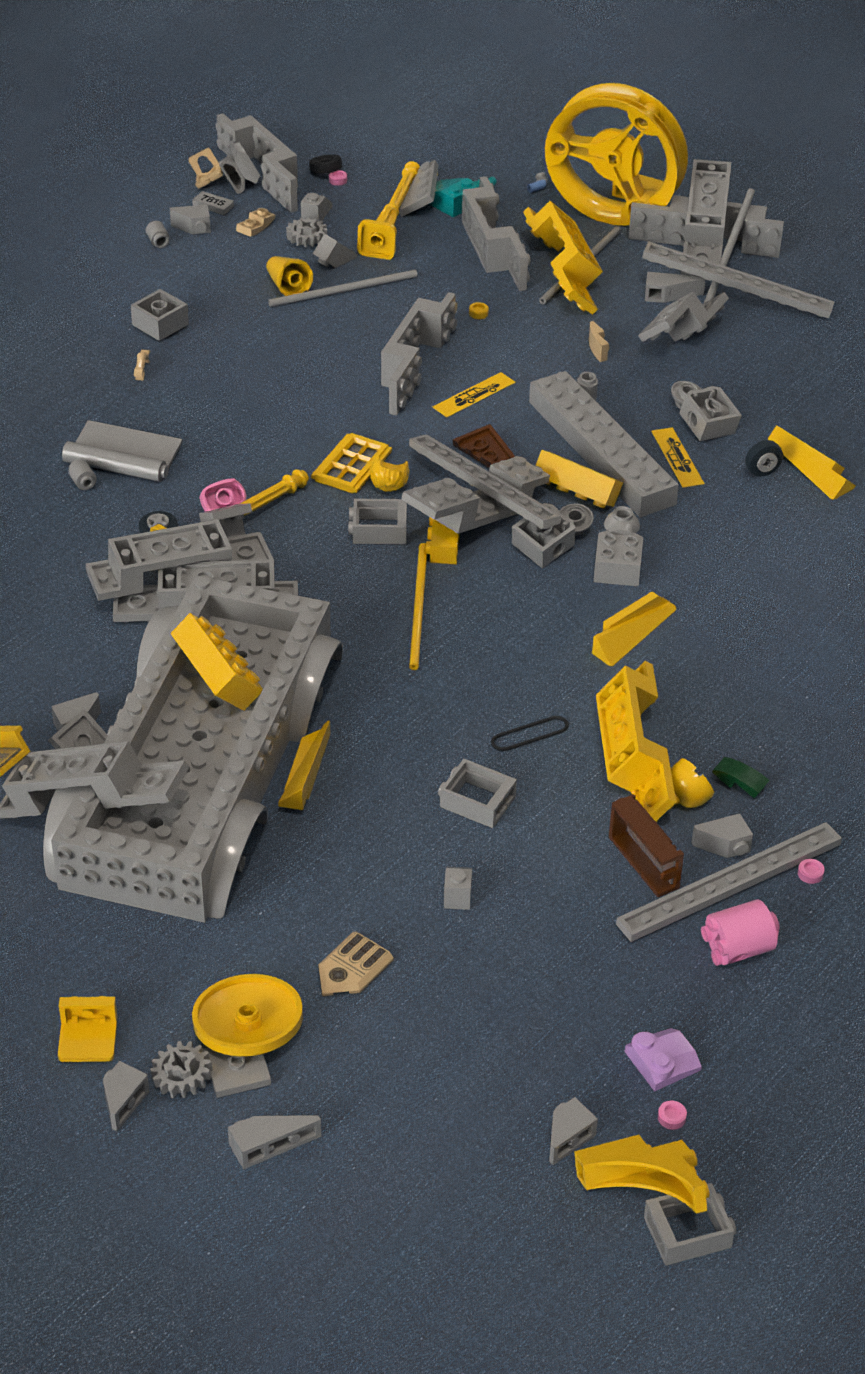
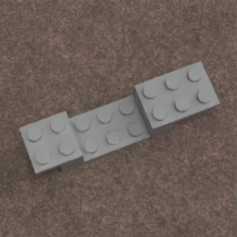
M223 113L217 115L218 148L228 156L231 143L240 142L250 159L255 157L262 163V186L264 190L268 191L273 198L278 200L291 213L298 211L297 155L251 115L231 121Z
M696 159L693 161L683 253L719 264L722 257L731 162ZM681 271V274L691 275V274H687V273L684 272V271Z
M487 176L480 177L479 188L463 190L462 224L486 273L509 270L518 290H527V282L530 281L528 266L531 263L530 255L526 253L525 246L520 242L519 234L515 232L513 226L496 228V221L499 219L496 209L497 204H499V195L495 193L493 183H490Z
M673 195L670 207L632 202L628 239L684 246L689 197ZM727 202L723 239H729L741 209V203ZM750 205L737 240L742 241L741 253L779 258L784 221L766 219L767 207Z
M448 292L441 303L418 298L381 351V386L389 387V414L397 416L401 408L405 407L407 399L412 397L415 387L419 386L422 375L419 373V368L422 363V357H420L419 344L441 349L445 341L449 340L451 332L455 331L457 327L455 313L458 307V303L455 302L456 294Z
M520 456L491 464L489 468L491 474L531 498L534 488L548 483L550 475L544 472L542 468L528 463L525 458ZM444 478L443 480L403 491L401 499L458 534L518 514L489 495L484 494L481 490L472 492V490L460 486L451 478Z
M217 519L108 539V560L86 563V572L97 599L100 601L142 593L143 572L200 561L274 559L261 532L227 538Z
M274 560L195 562L158 569V585H143L142 593L114 598L113 622H149L159 609L168 606H179L195 576L297 596L298 581H275Z
M129 741L29 752L17 762L2 785L6 795L0 803V819L41 815L57 788L65 789L76 786L85 787L91 785L104 808L143 806L156 803L164 804L171 801L189 767L185 760L141 765Z

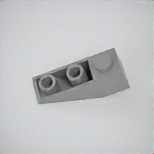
M647 272L645 301L665 303L678 300L691 292H694L696 296L704 295L705 279L694 275Z

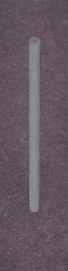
M749 188L719 262L720 265L727 266L755 194V190ZM712 281L704 303L715 297L720 283Z
M614 227L591 249L594 257L620 233L619 227ZM560 280L539 299L542 305L546 304L561 289L558 284Z
M415 269L269 299L268 304L269 307L415 278L417 277V271Z

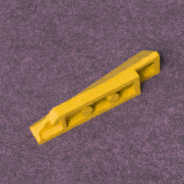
M776 425L768 440L777 443L781 447L783 455L830 499H837L855 488V484L841 476L845 469L844 467Z
M650 592L603 621V632L593 636L592 654L607 665L614 666L675 612L676 606L664 597Z
M327 721L320 730L301 738L284 793L278 802L279 807L303 810L306 799L310 798L330 737V721Z

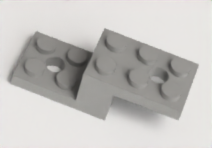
M691 292L667 305L638 336L644 342L649 338L651 340L656 339L664 331L669 333L674 342L681 338L686 340L694 331L699 333L707 327L706 323L712 321L716 317L715 314L725 307L724 303L729 297L723 292L702 304L695 293Z

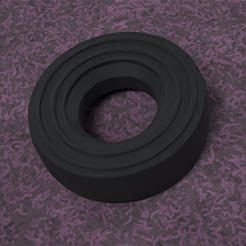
M329 154L312 158L309 161L310 170L313 173H329L342 168L341 156Z

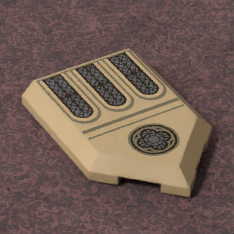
M352 932L318 964L322 996H332L333 993L349 991V994L361 993L394 960V957L388 950L360 933Z

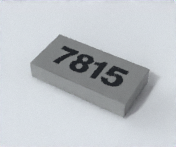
M204 191L192 200L193 206L207 205L209 211L225 215L234 207L233 200Z

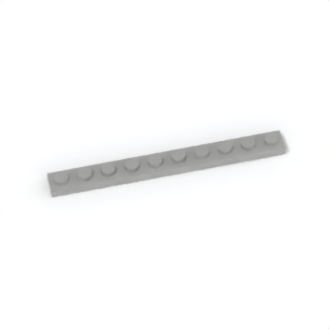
M649 241L642 258L650 262L660 263L669 268L684 271L687 274L697 275L706 280L721 283L727 287H734L764 299L777 301L782 305H789L801 311L811 312L819 317L829 318L834 305V301Z
M429 435L410 438L409 447L416 450L419 454L426 456L432 462L452 472L456 477L468 482L471 486L476 487L484 494L494 498L497 502L507 506L511 511H515L523 516L524 519L533 522L539 528L548 529L551 526L560 524L561 515Z
M825 822L617 918L616 925L632 942L788 870L805 859H811L841 845L842 838Z

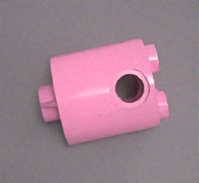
M758 899L709 914L706 917V926L701 927L702 937L705 942L710 944L712 950L711 957L716 966L721 964L725 966L776 949L779 934L778 919L774 912H770L767 906Z

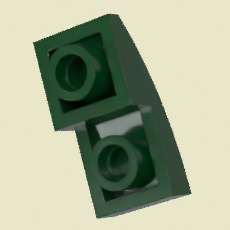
M724 757L712 771L714 775L730 788L736 783L753 798L770 781L752 767L728 757Z

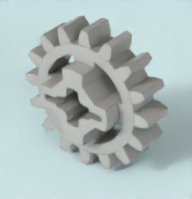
M307 217L306 220L300 218L298 221L293 220V223H288V227H286L287 240H291V244L297 243V246L304 245V247H307V245H311L314 247L315 244H319L324 234L327 235V225L323 224V221L317 222V218L310 220Z
M178 1041L177 1047L174 1048L168 1044V1051L163 1052L159 1050V1059L152 1060L153 1068L150 1071L156 1088L160 1087L161 1094L163 1095L169 1091L171 1098H174L177 1093H181L182 1098H186L189 1091L196 1095V1088L198 1086L205 1088V1080H211L212 1078L210 1071L213 1070L208 1051L203 1052L202 1045L194 1048L192 1041H189L186 1046H182L181 1041Z

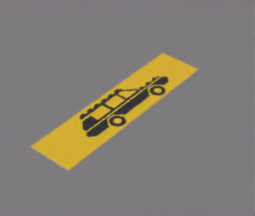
M500 372L432 406V408L445 417H449L516 382Z
M673 427L652 430L653 436L682 488L705 484Z

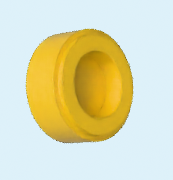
M475 302L469 306L470 317L484 319L488 316L489 307L485 303Z

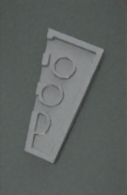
M436 160L425 162L418 169V173L415 175L399 208L401 217L434 201L439 167Z

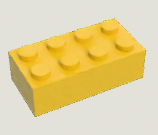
M189 613L170 633L215 696L245 711L261 694L263 688L258 683L260 678L247 668L248 662L239 654L237 655L235 652L237 650L236 646L228 639H225L226 633L217 624L212 626L205 617L200 616L198 618Z

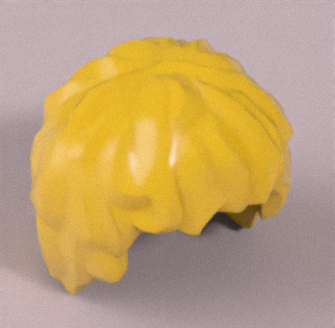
M375 455L370 467V477L373 485L385 492H392L406 485L409 478L408 461L404 464L395 465L384 462L379 458V455Z

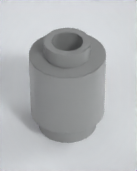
M152 221L147 225L146 234L151 243L157 248L166 247L169 243V234L163 223Z
M592 372L581 373L577 383L596 400L598 389L596 375Z
M75 460L70 464L69 475L79 489L88 490L95 485L97 477L87 462Z

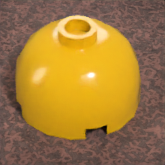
M681 758L671 767L676 797L675 805L680 803L686 808L699 807L711 799L714 790L703 774L699 776L694 771L696 767L684 758Z

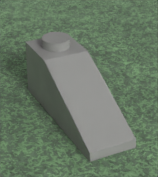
M318 1115L253 1116L246 1120H239L228 1127L229 1145L244 1170L321 1137V1119Z

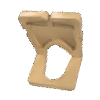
M206 148L189 157L188 161L197 174L196 187L198 189L210 184V181L213 182L223 176V171L210 148ZM200 156H206L214 165L209 172H201L198 164Z

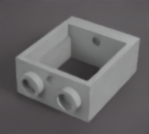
M354 499V507H349L348 528L349 535H353V544H406L407 503L401 499ZM359 519L397 520V525H360Z
M463 759L458 767L455 766L452 769L449 779L446 782H442L439 787L440 807L494 828L516 797L517 779ZM467 782L495 794L488 804L485 805L460 795L458 792Z
M712 1183L707 1184L710 1193L709 1198H706L707 1213L716 1232L677 1242L667 1221L668 1217L693 1211L687 1204L670 1195L646 1200L644 1219L665 1266L732 1248L733 1237L736 1235V1226L732 1217L728 1218L725 1212L723 1197L720 1193H716Z

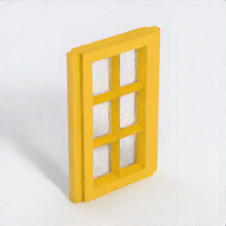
M347 433L311 474V478L315 479L316 482L349 493H357L370 478L371 462L375 455H379V458L384 461L392 452V447L354 433Z

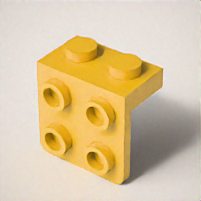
M60 997L59 1061H112L114 1059L118 1019L115 997Z

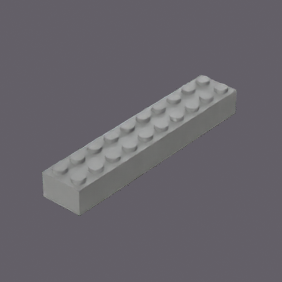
M566 371L530 382L529 403L595 471L623 482L619 496L639 517L677 504L679 484Z

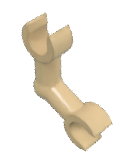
M142 349L137 354V364L134 369L135 380L144 381L145 363H150V350Z

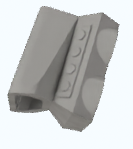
M240 142L231 143L230 154L219 161V166L235 192L240 194L245 189V179L257 183L261 176Z

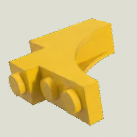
M635 1135L574 1151L576 1174L586 1190L603 1187L651 1189L679 1199L687 1204L696 1214L707 1211L706 1198L710 1196L708 1185L705 1180H701L694 1168L698 1164L696 1154L693 1149L688 1148L683 1140L651 1147L650 1144L644 1142L640 1135Z

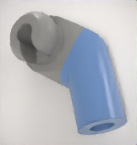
M544 172L537 173L535 175L536 182L527 185L529 193L546 187L547 178Z

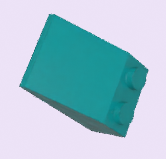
M468 178L439 180L436 182L434 201L429 203V205L454 218L462 214L463 190L479 188V184Z

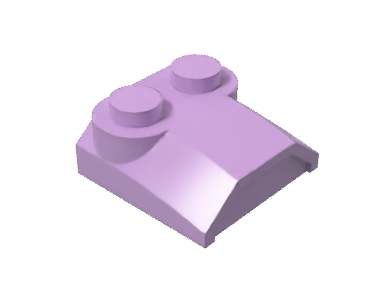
M673 1028L654 1034L649 1032L637 1033L632 1038V1042L625 1045V1053L654 1091L697 1073L702 1069L695 1049L681 1031Z

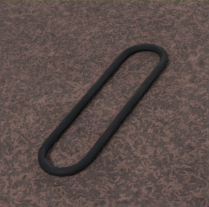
M551 716L498 733L491 738V744L499 751H507L560 734L568 729L569 723L564 717ZM558 719L565 723V727L560 730L508 747H499L494 742L498 737L550 720Z

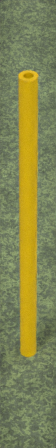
M426 543L419 544L409 663L411 670L419 668L427 564Z

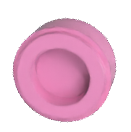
M342 170L330 172L329 182L336 186L344 185L347 183V173Z
M805 859L799 864L798 876L803 882L815 884L823 879L825 869L818 860Z
M666 1101L660 1105L658 1121L663 1127L676 1130L681 1128L686 1122L687 1111L681 1103Z

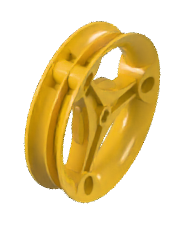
M603 83L590 86L578 92L555 118L549 128L545 141V160L555 187L575 209L596 221L625 226L630 225L632 202L667 206L685 177L688 165V149L685 136L678 121L659 100L633 86L619 83ZM599 107H611L627 111L631 122L622 130L608 128L598 132L594 137L577 135L572 126V122L578 115L584 111ZM633 126L640 131L636 138L629 133ZM644 134L657 136L666 156V177L657 192L645 190L638 174L644 162V154L640 146V141ZM568 155L591 163L601 176L613 181L618 186L626 202L604 197L587 186L574 171Z

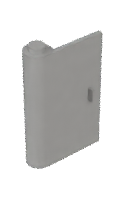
M88 420L76 442L67 441L65 443L62 459L67 463L82 460L87 462L91 468L161 482L167 477L169 467L183 441L179 438Z

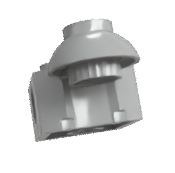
M678 381L672 385L671 394L676 406L681 409L679 414L699 441L735 434L742 415L720 387L710 386L701 389L698 385L689 381Z
M544 503V506L561 515L560 524L551 526L548 529H541L533 522L523 518L512 526V544L543 569L575 545V536L582 534L592 525L594 517L588 507L575 503L568 504L558 510L554 505Z
M619 506L604 521V528L607 531L598 533L594 582L639 586L643 537L636 533L640 529V522L631 508Z

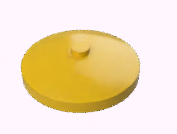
M243 974L223 979L208 987L197 998L193 1006L192 1020L196 1036L208 1048L231 1056H254L273 1051L290 1041L301 1027L303 1008L298 992L287 982L269 975Z

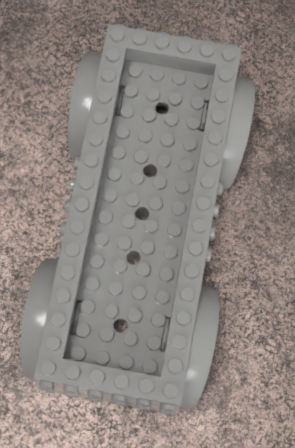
M195 576L179 606L163 607L155 612L145 629L141 641L134 689L128 693L123 709H119L115 724L109 727L104 744L129 741L141 765L185 760L189 769L171 801L164 804L156 803L143 806L104 808L91 785L68 787L65 789L57 788L47 813L43 857L46 876L49 880L57 883L58 890L204 923L207 917L217 919L224 916L236 871L242 872L245 866L246 858L242 856L249 835L256 822L265 824L268 820V808L260 804L289 741L300 742L301 738L306 736L315 701L320 702L323 695V687H320L330 660L342 659L343 643L331 637L330 602ZM189 613L198 618L200 616L205 617L212 626L215 624L220 626L226 633L225 639H228L236 646L237 650L235 652L237 655L242 656L249 664L247 668L260 678L258 683L263 690L245 711L215 696L170 634Z

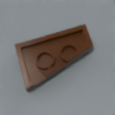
M491 424L452 439L453 446L489 468L491 464L515 457Z

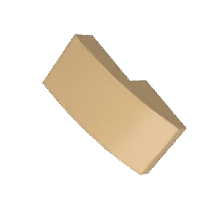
M258 208L256 211L249 213V219L237 223L236 231L252 237L269 226L276 215L268 212L265 208Z
M592 321L589 328V346L595 357L600 362H603L608 358L609 343L604 340V330Z

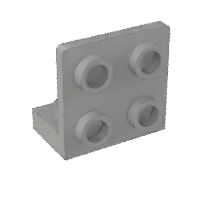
M251 503L236 504L199 513L201 522L218 519L228 538L245 535L242 519L245 518L244 514L252 512Z

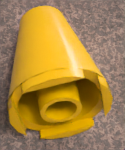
M274 256L268 260L266 265L267 271L283 295L303 293L310 289L313 282V271L305 261Z

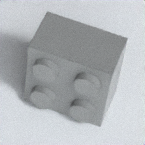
M162 289L131 304L132 325L159 341L189 325L188 305Z

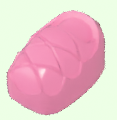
M235 478L224 479L205 487L200 493L199 499L204 512L240 504L246 500V492L244 487Z

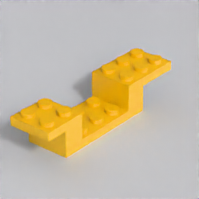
M551 201L538 213L534 212L530 207L526 208L523 213L527 218L525 222L532 228L530 230L537 239L541 237L545 245L550 249L553 247L559 252L565 247L550 263L554 269L553 274L560 280L558 284L565 290L564 295L569 301L572 302L574 300L577 302V306L582 311L587 310L593 315L598 309L587 287L603 271L576 222Z
M644 661L636 670L625 665L596 694V702L608 781L636 796L635 800H638L655 822H657L662 815L674 806L676 797L667 748L645 738L643 734L641 714L650 705L654 704L658 698L653 664Z

